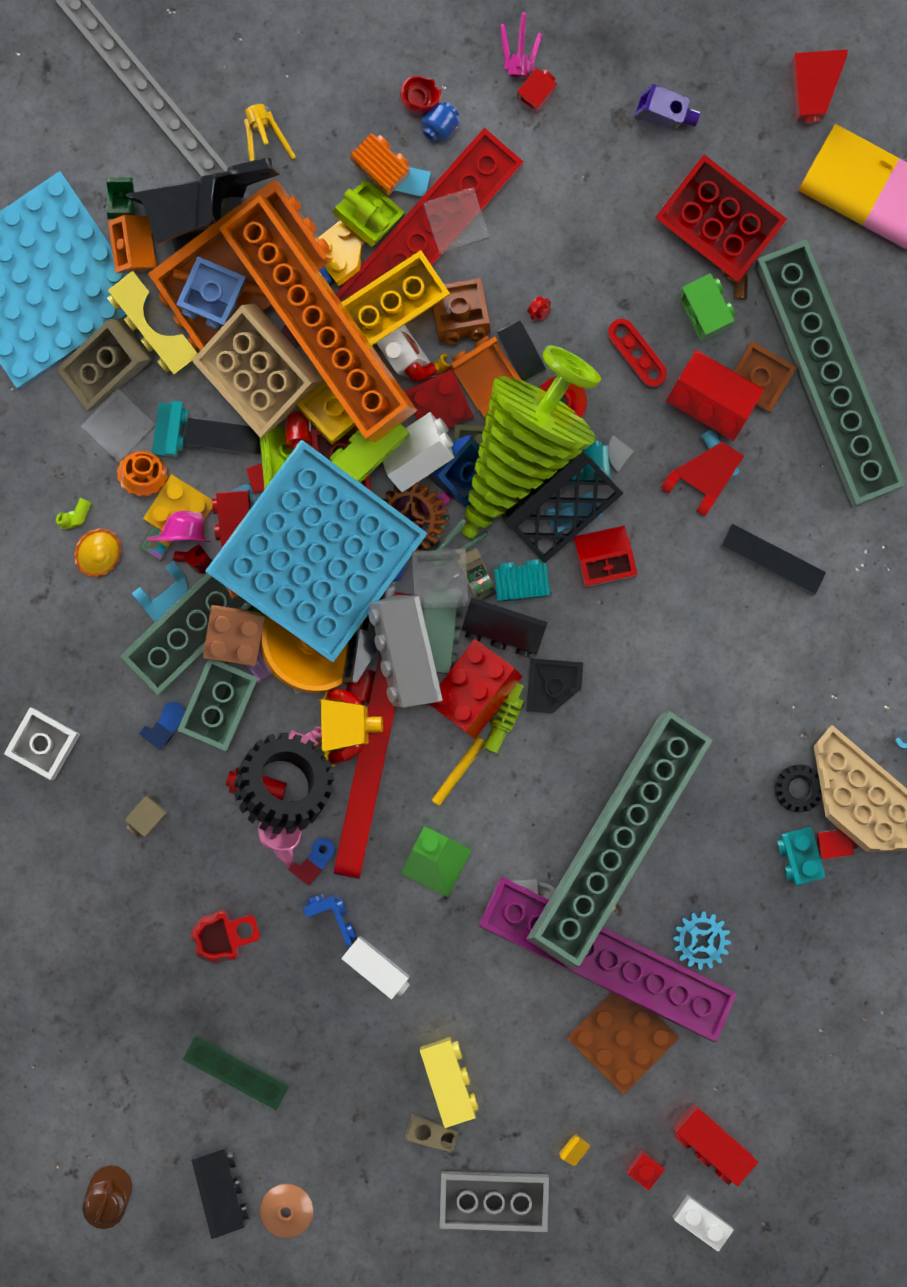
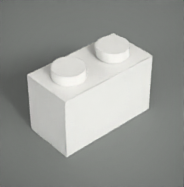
M688 1194L672 1216L676 1222L718 1252L734 1231L730 1224Z

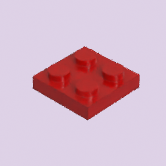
M452 369L404 391L417 409L414 413L417 420L431 412L436 419L441 418L448 429L474 417Z

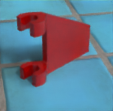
M721 442L671 471L661 488L670 494L680 478L706 494L696 510L703 516H706L744 458V455L726 443Z

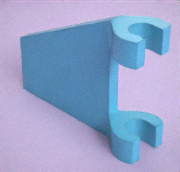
M174 560L165 568L176 582L158 597L151 600L141 587L132 593L154 622L188 591L185 574Z

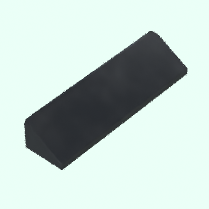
M734 524L731 525L720 546L724 550L813 596L816 595L826 574L825 571Z

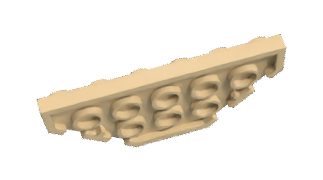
M831 725L814 745L826 818L866 852L907 851V788Z

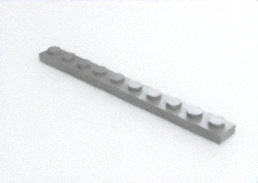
M54 0L201 177L228 171L226 164L89 0Z

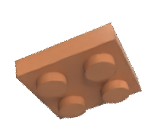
M211 605L203 658L256 666L265 614Z

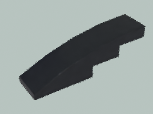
M188 418L185 445L262 457L260 437L250 426Z
M391 583L379 600L394 596L396 583ZM369 614L360 625V629L354 633L348 642L342 684L357 683L377 649L375 645L376 632L374 625L370 622Z

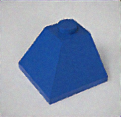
M470 435L452 441L454 446L451 449L454 458L428 475L439 488L465 508L470 504L468 500L469 492L474 490L472 478L477 473L475 465L476 460L480 457L478 454L480 445Z

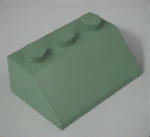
M208 659L177 731L227 752L258 678L220 661Z

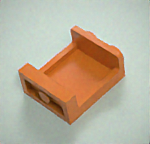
M488 336L482 338L474 344L476 347L469 353L465 350L452 358L454 362L450 364L456 378L483 420H485L489 410V400L493 394L492 386L495 378L498 379L500 376H506L511 380L512 378L521 380L499 346L495 336L491 339Z

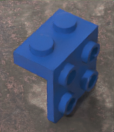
M322 893L307 900L308 905L303 907L306 917H311L332 908L348 948L351 947L357 935L352 923L347 924L343 916L347 913L342 897L337 899L336 895L333 894L324 898Z

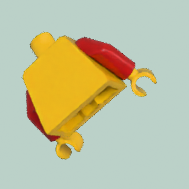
M331 689L325 692L323 698H318V701H321L322 751H325L326 761L329 760L332 767L346 762L360 753L363 745H367L369 742L368 733L383 732L382 716L368 717V707L363 706L360 698L347 690Z

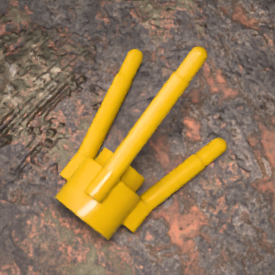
M264 104L248 107L245 110L247 119L244 120L247 131L249 160H255L252 128L254 131L260 132L263 144L268 145L269 142L265 132V128L269 126L268 122L290 158L294 160L296 156L274 121L271 111L267 112Z

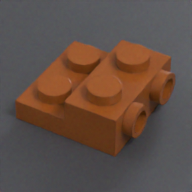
M481 278L444 284L450 295L432 306L439 342L453 345L458 343L461 338L470 337L472 340H481L486 334H490V322Z

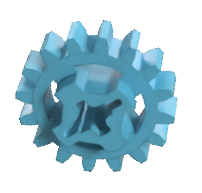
M705 911L701 912L699 918H697L694 912L691 913L690 921L682 918L684 926H676L675 929L680 934L672 938L679 942V945L674 947V951H682L679 959L682 961L688 958L687 966L689 967L696 962L699 970H702L703 963H706L710 969L713 968V960L721 963L720 954L728 955L729 953L724 949V945L731 944V941L725 939V936L730 931L721 929L725 922L721 920L716 923L715 914H712L709 919L706 918ZM704 922L711 926L705 930L698 929L694 924ZM687 931L690 934V943L685 948L684 936ZM698 934L702 936L708 935V938L705 940L707 943L705 947L702 945L695 946L698 941L696 938ZM718 934L719 946L716 950L713 946L714 937ZM700 951L705 952L709 957L696 958L692 955Z

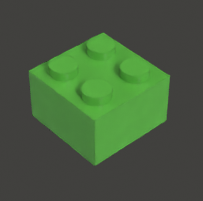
M711 273L682 287L679 298L701 343L730 330L734 323L733 317L736 316L731 303H725L721 295L724 293L721 282L718 278L714 279Z

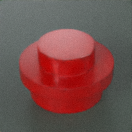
M541 296L534 299L527 310L530 318L533 321L547 318L551 312V301Z

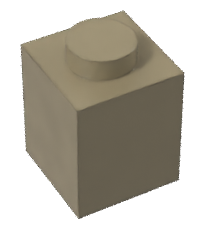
M145 796L124 819L129 823L126 828L136 837L140 835L148 837L168 813L152 798Z

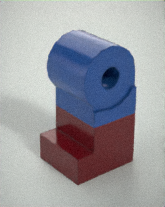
M327 838L317 839L312 845L311 853L304 862L299 865L294 861L288 870L310 886L335 853L334 844Z

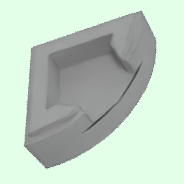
M613 435L608 445V455L612 468L618 473L634 451Z

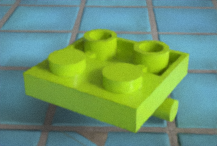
M367 179L353 191L349 188L343 195L344 199L332 212L333 215L371 247L392 229L406 213Z

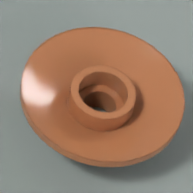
M281 1184L275 1186L265 1194L261 1202V1221L265 1228L277 1237L292 1238L298 1236L311 1223L313 1217L312 1201L309 1195L296 1185ZM282 1208H289L291 1215L289 1217L282 1216Z

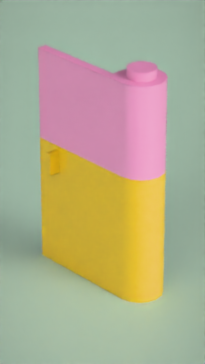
M834 124L798 191L907 250V162L845 128Z

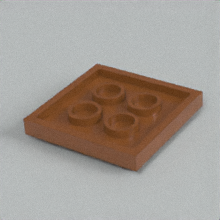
M610 992L566 1038L616 1088L625 1094L680 1037L657 1014Z

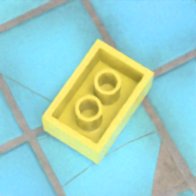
M451 1037L421 1046L420 1053L444 1128L475 1119V1111L479 1110V1106L474 1092L469 1094L467 1085L471 1083L466 1067L461 1068L458 1061L462 1059L458 1041L452 1042Z

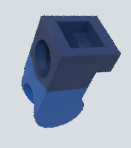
M177 702L167 703L162 710L161 718L151 729L145 725L139 734L159 750H163L177 732L186 708Z

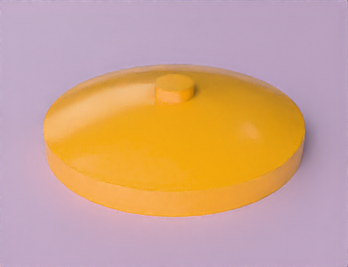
M265 615L260 650L267 667L279 681L292 689L306 693L326 692L342 685L348 643L335 661L331 662Z

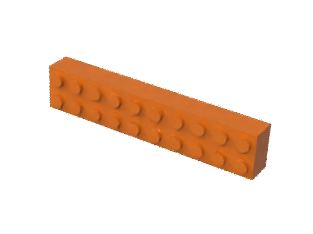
M259 195L219 227L226 240L365 439L376 443L417 411L269 200Z

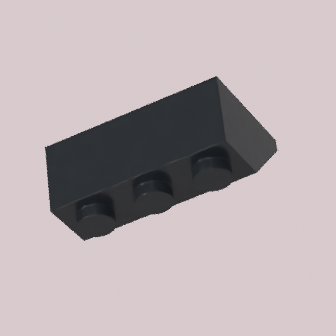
M471 597L461 631L466 633L465 638L476 639L478 642H480L481 638L491 641L490 646L505 650L506 646L516 649L515 654L530 658L531 654L537 656L548 622Z
M227 1146L195 1154L191 1161L211 1239L244 1228L247 1224L246 1220L250 1219L246 1203L242 1204L239 1194L243 1193L240 1178H235L233 1167H236V1160L233 1151L228 1152Z

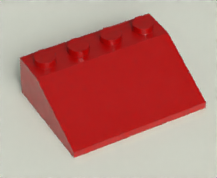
M703 154L655 217L737 282L742 279L788 221L786 217L705 154Z

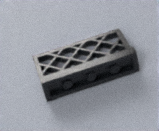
M583 449L577 457L569 459L568 464L563 468H559L549 479H544L540 486L536 489L531 488V492L522 499L519 498V502L516 505L506 509L502 519L546 563L624 493L588 455L587 451ZM589 464L595 470L594 480H580V471ZM600 475L603 480H598V476ZM565 484L575 485L574 498L560 497V489ZM579 485H594L593 498H578ZM598 485H609L615 491L607 499L597 498ZM545 502H555V515H540V506ZM559 502L574 503L573 516L559 515ZM578 503H593L592 512L588 516H577ZM525 520H536L535 533H525L518 526ZM554 520V532L539 533V521ZM558 520L573 521L572 530L568 533H557ZM538 538H553V547L544 554L538 548Z

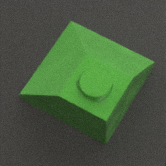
M424 826L401 874L448 897L472 850Z

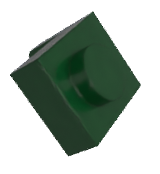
M107 178V219H115L123 215H134L135 201L127 198L125 195L135 192L133 178Z

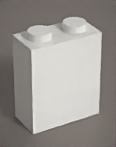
M431 412L406 428L410 436L383 461L387 476L401 492H404L454 458L451 449L454 445L447 435L448 427L441 418L436 419Z
M361 936L357 938L341 958L391 1000L395 995L400 998L410 986L407 982L409 975Z

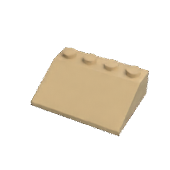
M256 304L241 305L192 360L260 438H263L298 408L297 403L325 381Z

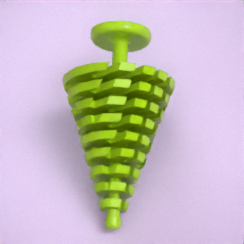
M547 345L542 353L543 360L557 374L547 392L516 378H512V380L506 376H500L498 379L495 378L492 386L493 394L490 396L489 410L485 418L486 426L482 432L483 442L480 443L478 451L480 457L476 460L475 465L477 473L472 478L474 490H470L468 497L472 505L466 506L465 516L469 521L461 529L465 537L475 538L479 532V527H489L494 523L492 518L501 517L506 513L505 508L509 509L519 502L518 498L522 499L531 492V488L536 489L544 482V479H549L559 468H563L568 464L569 459L577 457L583 449L588 448L594 443L595 435L589 429L590 426L582 418L575 415V411L560 401L571 383L585 389H594L601 381L598 372L575 354L557 346Z

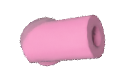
M316 726L314 730L305 735L292 730L288 738L292 739L295 734L301 735L300 742L306 744L308 740H311L315 743L312 747L314 749L322 744V726Z

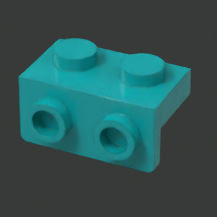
M172 401V404L159 403L152 447L154 455L178 458L179 451L183 452L185 436L181 435L182 427L187 425L188 410L185 409L183 402Z

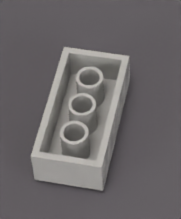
M441 1171L440 1229L548 1232L549 1175Z

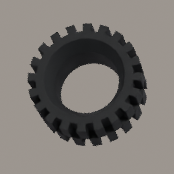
M280 733L277 740L274 734L268 735L264 742L260 739L253 748H250L236 773L237 777L234 780V787H238L234 794L236 801L243 800L239 806L242 814L247 810L250 812L247 820L252 824L256 819L261 822L259 829L266 831L268 826L273 827V834H280L283 828H286L287 834H293L297 828L302 831L307 828L309 823L312 824L329 801L334 788L330 786L334 781V773H328L332 766L329 760L322 761L325 753L321 748L317 752L312 749L315 743L311 740L304 744L300 742L301 735L295 734L292 739H288V733ZM275 761H285L294 764L304 773L307 779V796L293 802L283 801L274 797L263 783V767Z

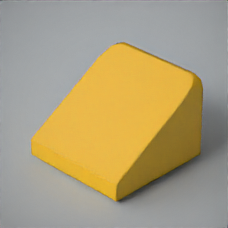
M574 1134L559 1153L560 1158L570 1165L576 1166L589 1150L590 1145L577 1134Z

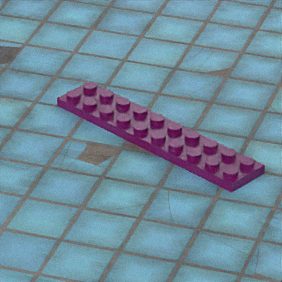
M504 877L499 878L478 927L707 1040L717 1042L737 996L736 992L605 927H602L581 965L569 968L526 940L549 900Z

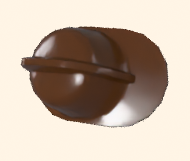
M109 1165L100 1168L94 1173L82 1207L84 1218L90 1225L99 1229H108L114 1227L122 1219L132 1190L130 1176L124 1169Z

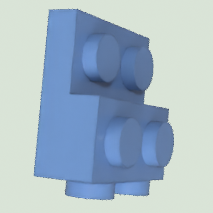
M198 256L176 305L183 309L182 315L196 320L197 316L206 319L205 324L207 326L220 330L221 326L223 327L235 313L238 306L237 301L247 278Z

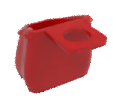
M220 910L212 915L202 917L191 931L190 938L196 943L195 955L198 958L213 964H219L224 961L237 960L240 956L239 946L258 941L260 933L254 916L248 915L231 920L227 911ZM241 923H248L252 926L253 933L249 938L243 939L238 936L237 927Z

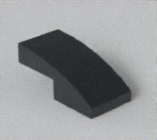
M520 319L496 331L522 381L546 369Z

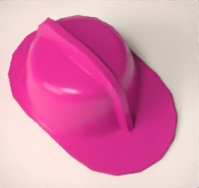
M177 511L171 514L166 520L161 535L147 537L149 541L195 540L210 542L209 539L204 538L203 515L191 511Z

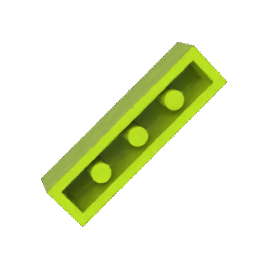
M400 423L374 443L365 439L360 430H358L349 439L351 444L345 450L339 448L330 457V460L361 483L410 436L409 431Z

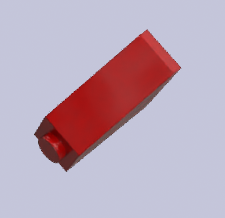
M847 49L794 54L792 65L797 121H804V124H817L820 120L824 119L848 55Z

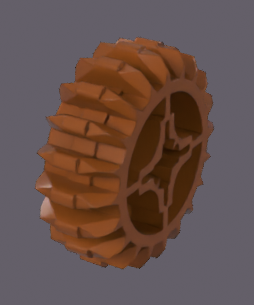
M417 482L404 492H401L394 485V492L391 490L386 491L385 494L388 499L382 500L395 509L396 504L402 497L410 496V501L407 502L406 508L397 511L403 515L412 512L413 516L419 518L418 520L412 521V518L408 517V515L404 516L417 526L426 523L430 524L426 531L427 535L415 552H420L422 547L426 550L431 548L430 542L437 543L439 541L437 535H443L445 532L439 525H446L448 522L446 519L441 518V515L446 514L448 511L447 509L440 510L439 505L443 504L444 500L436 501L435 497L438 495V491L435 490L429 494L430 486L428 484L421 488L420 482ZM420 500L426 504L430 514L422 510Z

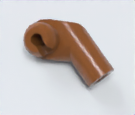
M722 270L723 276L734 285V299L746 300L747 274L737 282Z

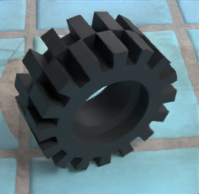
M793 765L782 770L777 776V781L774 785L775 796H777L778 802L785 809L792 812L810 811L822 799L818 772L810 768V766ZM796 778L806 780L809 785V793L802 799L794 798L789 792V785Z

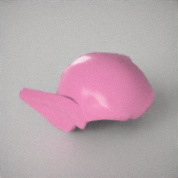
M260 822L258 826L260 842L266 848L273 850L276 857L287 867H290L293 862V849L299 843L301 831L297 828L293 834H287L286 828H283L280 834H273V827L268 826L266 831L259 829Z

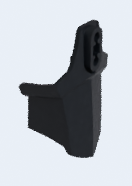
M262 158L230 166L227 168L228 171L205 175L197 181L171 184L125 195L127 198L144 206L156 244L158 245L171 239L175 252H177L240 205L247 186L278 176L280 171L274 166L272 158Z

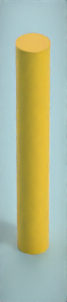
M479 736L431 801L438 806L442 804L482 750L486 741Z

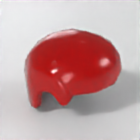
M411 76L402 84L400 99L404 107L417 115L426 114L439 103L442 90L437 88L434 79L423 76Z

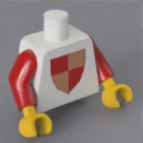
M405 325L377 343L396 373L413 381H421L437 373L446 372L451 368L450 364L444 362L449 356L448 354H442L434 363L430 362Z

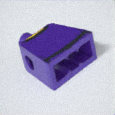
M652 84L641 93L634 118L675 130L683 123L695 127L699 120L700 112L688 108L690 102L688 97Z

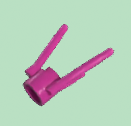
M523 12L521 14L518 53L512 54V59L510 58L506 27L504 24L500 25L505 57L504 70H508V76L515 78H528L529 72H533L534 61L542 39V34L539 33L528 60V55L523 54L526 29V13Z

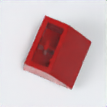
M625 525L578 535L573 538L584 589L635 578L638 575Z

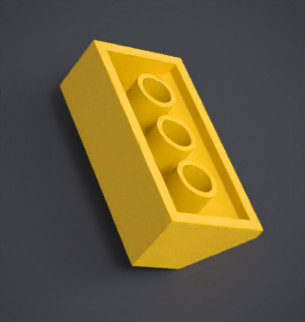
M420 250L341 303L373 346L448 297L450 292Z

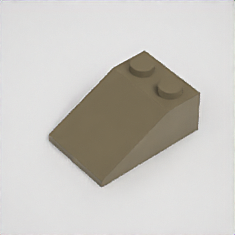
M122 317L107 320L56 370L88 411L135 377L154 358Z

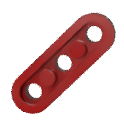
M617 319L613 321L608 329V337L644 385L651 388L661 386L667 377V370L664 364L629 320ZM623 329L626 332V336L620 338L617 336L616 331ZM634 350H640L642 356L640 358H634L632 352ZM649 371H656L658 377L651 379L648 376Z

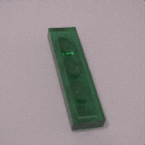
M198 1036L194 1037L182 1059L274 1110L278 1109L289 1088V1085Z

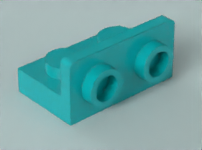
M811 826L780 834L781 840L777 841L781 857L786 856L788 866L784 867L788 882L793 881L794 886H800L804 883L826 878Z

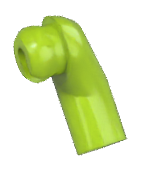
M79 498L74 511L57 515L56 524L65 530L81 526L92 503Z

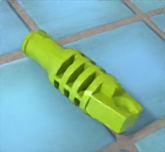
M517 683L490 720L492 728L484 744V749L497 754L506 733L512 731L524 704V700L519 699L524 685Z

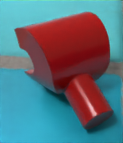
M200 544L187 552L175 551L173 556L175 562H187L199 574L206 573V569L212 562V559Z

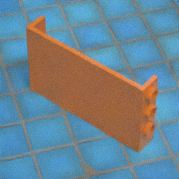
M274 179L148 273L161 292L158 295L160 300L167 308L171 307L176 315L173 316V319L181 329L185 328L189 333L188 341L195 350L201 351L219 330L205 324L206 319L197 316L196 320H193L181 314L183 309L179 308L176 304L186 281L173 279L174 269L191 272L199 256L245 276L248 283L257 284L219 227L259 195L272 203L318 270L333 260L329 254L332 249L323 238L319 240L314 231L317 228L308 216L304 218L299 211L302 208L300 202L294 195L289 196L282 184ZM241 292L237 301L236 311L241 305L256 304L262 311H265L272 304L265 296Z

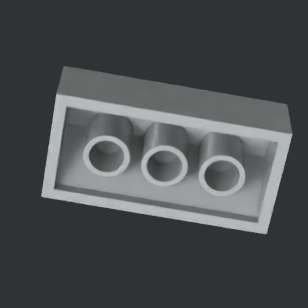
M395 595L369 603V619L375 628V645L381 654V671L387 680V697L392 706L410 707L442 701L419 596Z

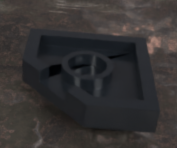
M530 658L526 712L553 714L580 691L582 687L583 662Z

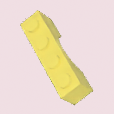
M133 271L108 290L111 295L107 299L116 310L122 308L127 314V317L124 318L125 322L133 331L138 328L144 336L140 341L149 352L152 350L157 352L161 357L157 362L166 373L170 370L173 374L177 373L196 357L198 353L183 334L165 336L155 332L148 325L144 317L143 308L149 291Z

